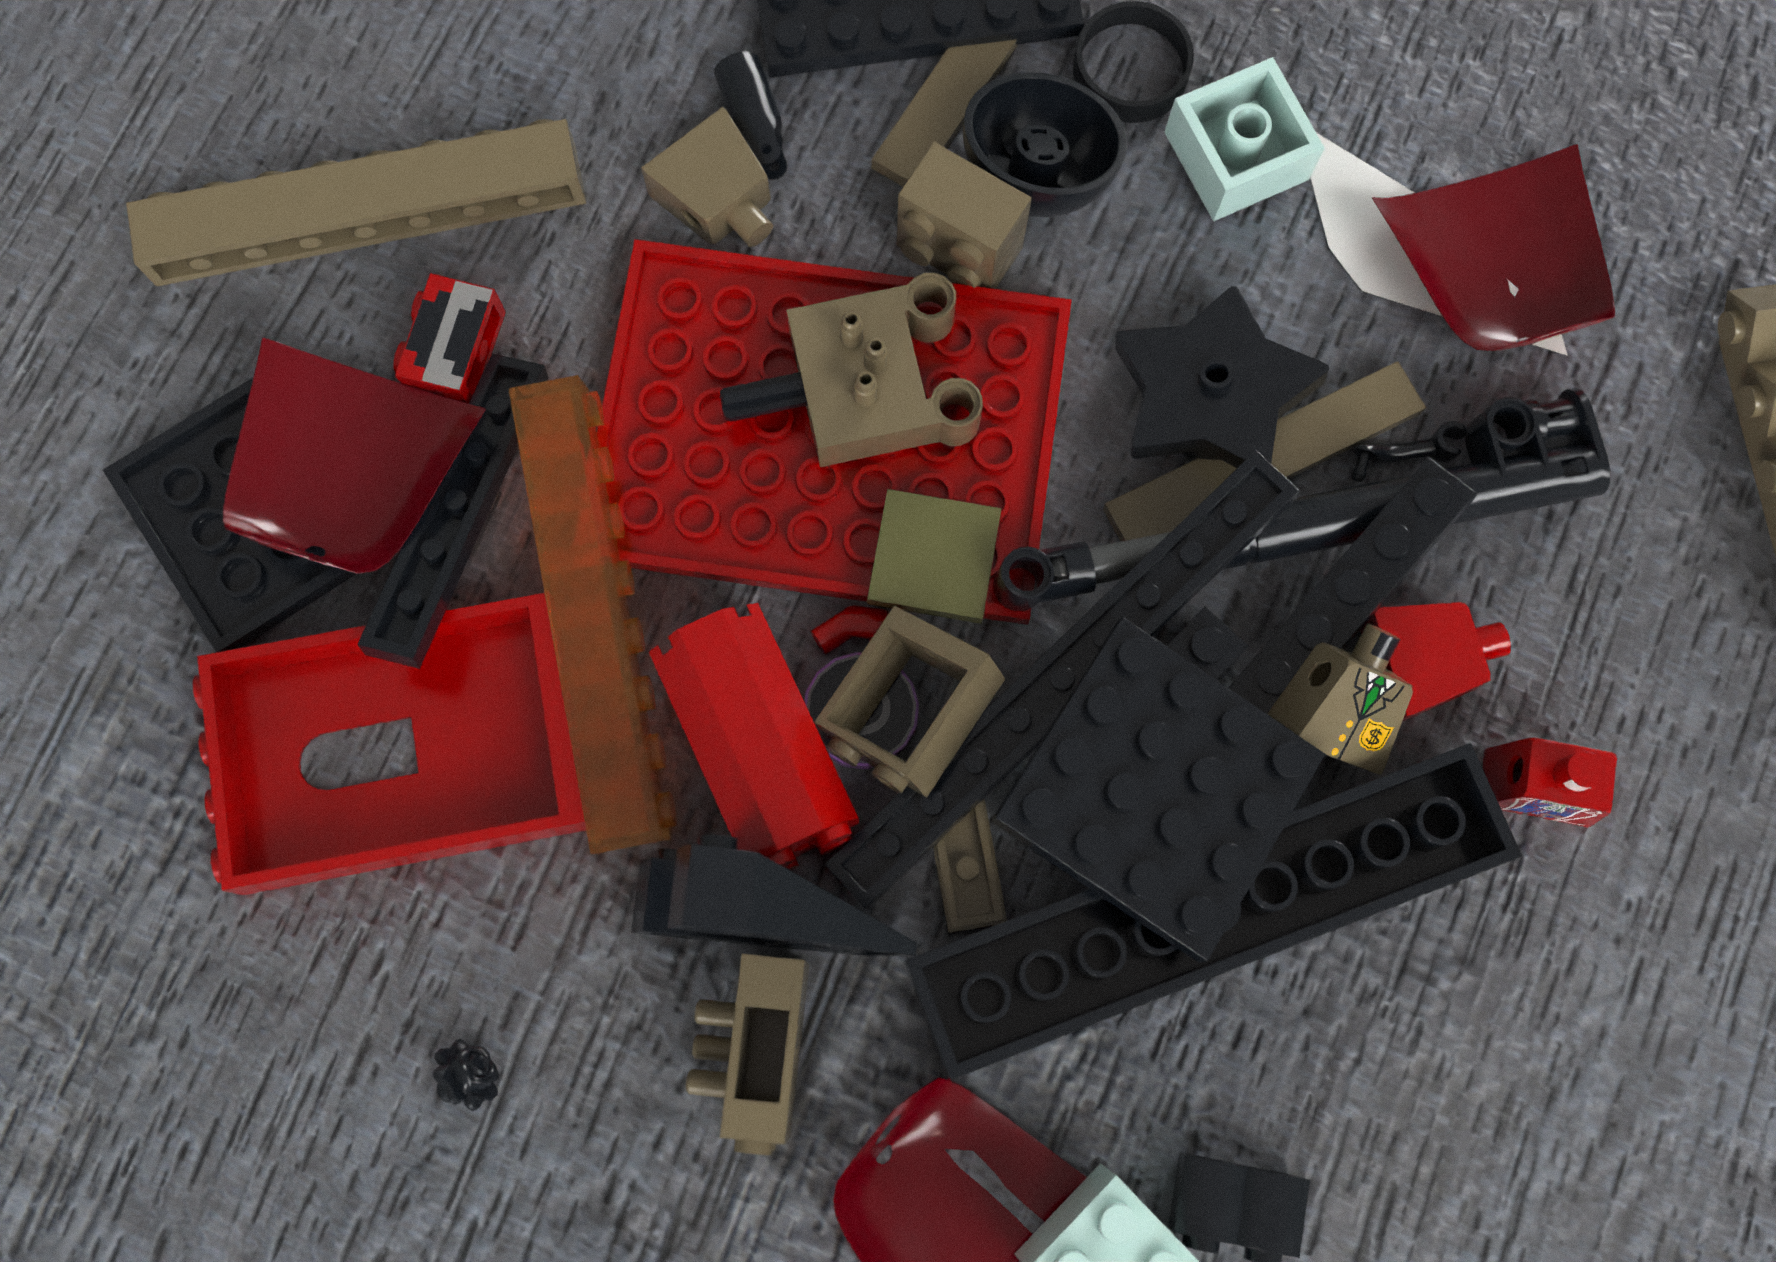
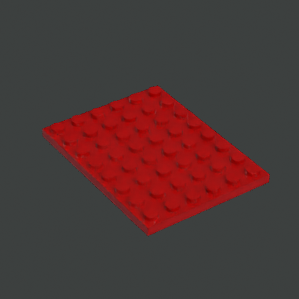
M634 239L573 555L577 561L867 602L887 489L1002 508L983 619L1028 625L1031 609L1013 611L1005 608L996 598L993 581L1002 562L1011 551L1020 547H1033L1039 550L1072 299L978 286L974 288L970 285L952 283L956 291V305L951 331L943 339L936 342H922L911 336L926 399L932 397L934 389L941 382L950 378H963L971 381L978 387L982 395L983 408L976 436L970 442L961 446H949L937 442L820 467L806 406L730 422L726 420L723 414L720 391L726 387L798 373L789 334L787 309L908 285L914 278ZM924 302L916 307L925 314H936L943 310L939 304L934 302ZM957 404L946 406L941 410L945 417L954 421L963 420L970 415L967 409ZM1016 568L1009 571L1011 582L1018 589L1023 591L1034 590L1035 577L1028 570Z

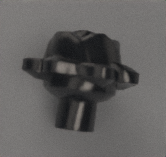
M458 1039L450 1048H442L435 1053L434 1059L439 1066L433 1071V1077L438 1082L436 1089L438 1096L442 1100L454 1105L464 1102L469 1110L475 1111L480 1108L483 1101H492L498 1096V1089L494 1082L499 1079V1072L486 1048L469 1046L466 1041Z

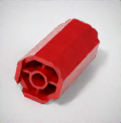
M746 604L749 616L743 617L738 616L735 607L723 608L675 630L668 636L672 648L665 654H663L659 645L651 649L649 654L732 837L738 839L737 850L758 852L792 871L799 866L796 857L818 848L820 854L825 855L843 847L852 838L851 828L859 824V818L759 604Z

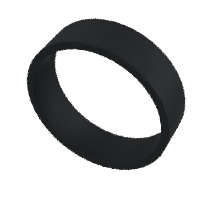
M1142 1L1115 3L1094 14L1081 30L1073 61L1074 81L1102 97L1114 109L1121 122L1142 123L1151 121L1169 112L1172 109L1175 98L1184 94L1194 63L1193 44L1184 25L1164 8ZM1123 24L1145 26L1162 34L1175 47L1182 64V78L1173 89L1158 98L1146 101L1119 99L1099 88L1088 75L1082 57L1085 46L1095 35L1107 28Z

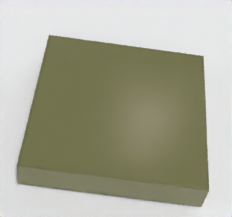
M887 489L867 604L886 608L896 606L904 611L982 624L1002 508Z

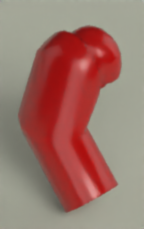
M857 605L848 606L810 630V633L821 651L826 655L852 637L869 638L870 642L889 612L880 608Z

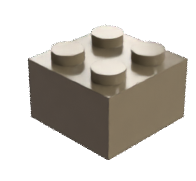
M934 142L898 194L897 246L901 248V251L909 260L920 266H928V264L945 273L952 283L970 285L974 288L978 286L996 289L1023 248L1032 197Z

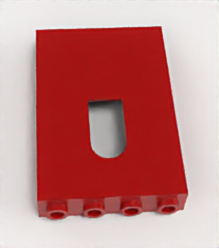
M550 592L446 610L420 669L364 655L357 644L366 625L197 656L199 675H195L193 678V694L198 707L203 710L205 731L199 735L198 744L202 761L209 767L211 789H208L205 793L204 802L207 817L215 825L217 848H213L211 852V868L215 880L221 883L222 891L248 895L594 829L561 609ZM411 718L418 773L329 790L317 789L305 780L301 771V756L305 747L314 738L322 734Z

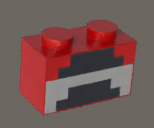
M430 273L424 291H419L413 300L411 308L413 324L407 341H402L395 352L393 367L399 382L469 404L493 353L506 314V310L495 289Z

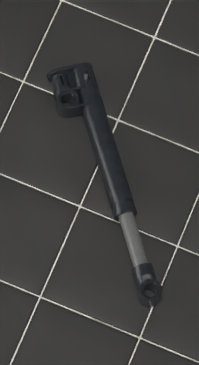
M1579 388L1564 390L1559 395L1558 400L1538 403L1534 399L1521 400L1516 397H1504L1495 401L1474 418L1466 428L1465 444L1471 464L1446 468L1448 472L1476 492V498L1453 524L1603 495L1608 490L1611 472L1592 405L1588 396ZM1494 423L1499 424L1505 430L1507 438L1497 433ZM1412 475L1298 497L1224 569L1247 565L1248 562L1251 564L1353 544ZM1170 532L1090 548L1085 541L1041 550L1033 547H1020L1011 551L1002 562L993 581L994 593L997 600L1005 608L1013 611H1026L1034 608L1041 602L1094 592L1096 584L1122 579ZM1016 568L1028 570L1035 577L1037 589L1032 591L1018 589L1012 584L1009 571Z

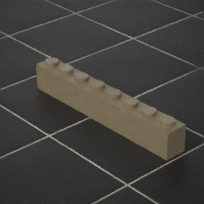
M541 119L525 127L504 131L483 130L476 133L473 137L452 141L431 140L421 144L420 147L394 152L378 150L367 154L363 158L342 162L320 161L313 164L310 168L284 173L268 171L252 179L231 183L222 181L210 182L200 189L179 193L157 192L149 195L147 199L126 202L134 264L156 287L587 204L576 146L567 119L557 121Z

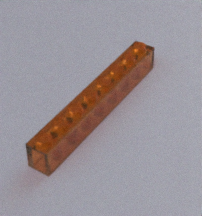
M579 375L509 388L590 854H602L670 840L668 828L677 826L676 810L671 792H662L658 769L666 768V756L660 733L651 734L647 711L656 709L655 695L650 676H641L637 653L645 652V640L639 618H630L626 596L635 594V586L629 561H620L616 539L624 538L625 531L618 503L610 504L606 482L614 481V469L608 447L599 448L596 426L604 425V414L597 391L589 392L588 387Z

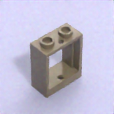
M894 606L814 723L831 739L826 748L844 762L856 767L858 762L863 760L875 767L871 774L890 789L902 794L905 788L909 787L927 798L1004 682L1005 677L988 653ZM913 656L959 680L960 683L906 762L858 734L910 657Z

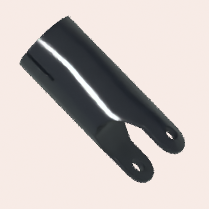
M747 51L731 54L723 58L714 68V76L727 112L761 164L768 179H779L787 171V161L782 150L781 116L759 57L755 53ZM778 164L779 168L776 171H771L770 166Z

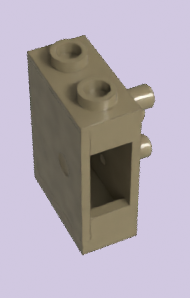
M742 953L736 1003L700 999L696 1003L695 1022L697 1024L733 1029L732 1037L697 1034L694 1037L692 1056L695 1059L729 1062L728 1071L718 1072L691 1069L687 1075L686 1091L690 1095L724 1098L720 1138L735 1139V1152L772 1155V1151L776 1150V1144L785 1145L791 1137L810 966L805 960Z

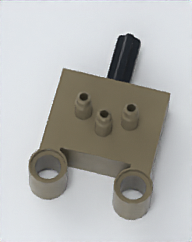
M923 273L916 276L908 285L787 309L789 334L798 373L723 388L720 391V400L726 420L732 422L806 406L820 467L937 442L949 446H961L970 442L976 436L979 429L983 408L982 395L978 387L971 381L963 378H950L941 382L934 389L932 397L926 399L911 336L922 342H936L943 339L951 331L956 305V291L952 282L945 276L937 273ZM924 302H934L939 304L943 310L936 314H925L916 307ZM957 404L967 409L970 415L963 420L954 421L945 417L941 410L946 406Z

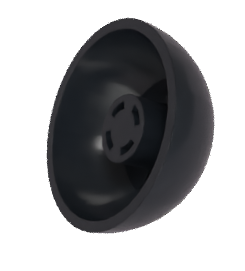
M1025 72L997 78L984 85L975 93L965 112L963 142L967 161L1032 197L1029 216H1062L1087 206L1110 186L1120 171L1126 156L1127 137L1125 129L1114 109L1091 89L1061 76Z

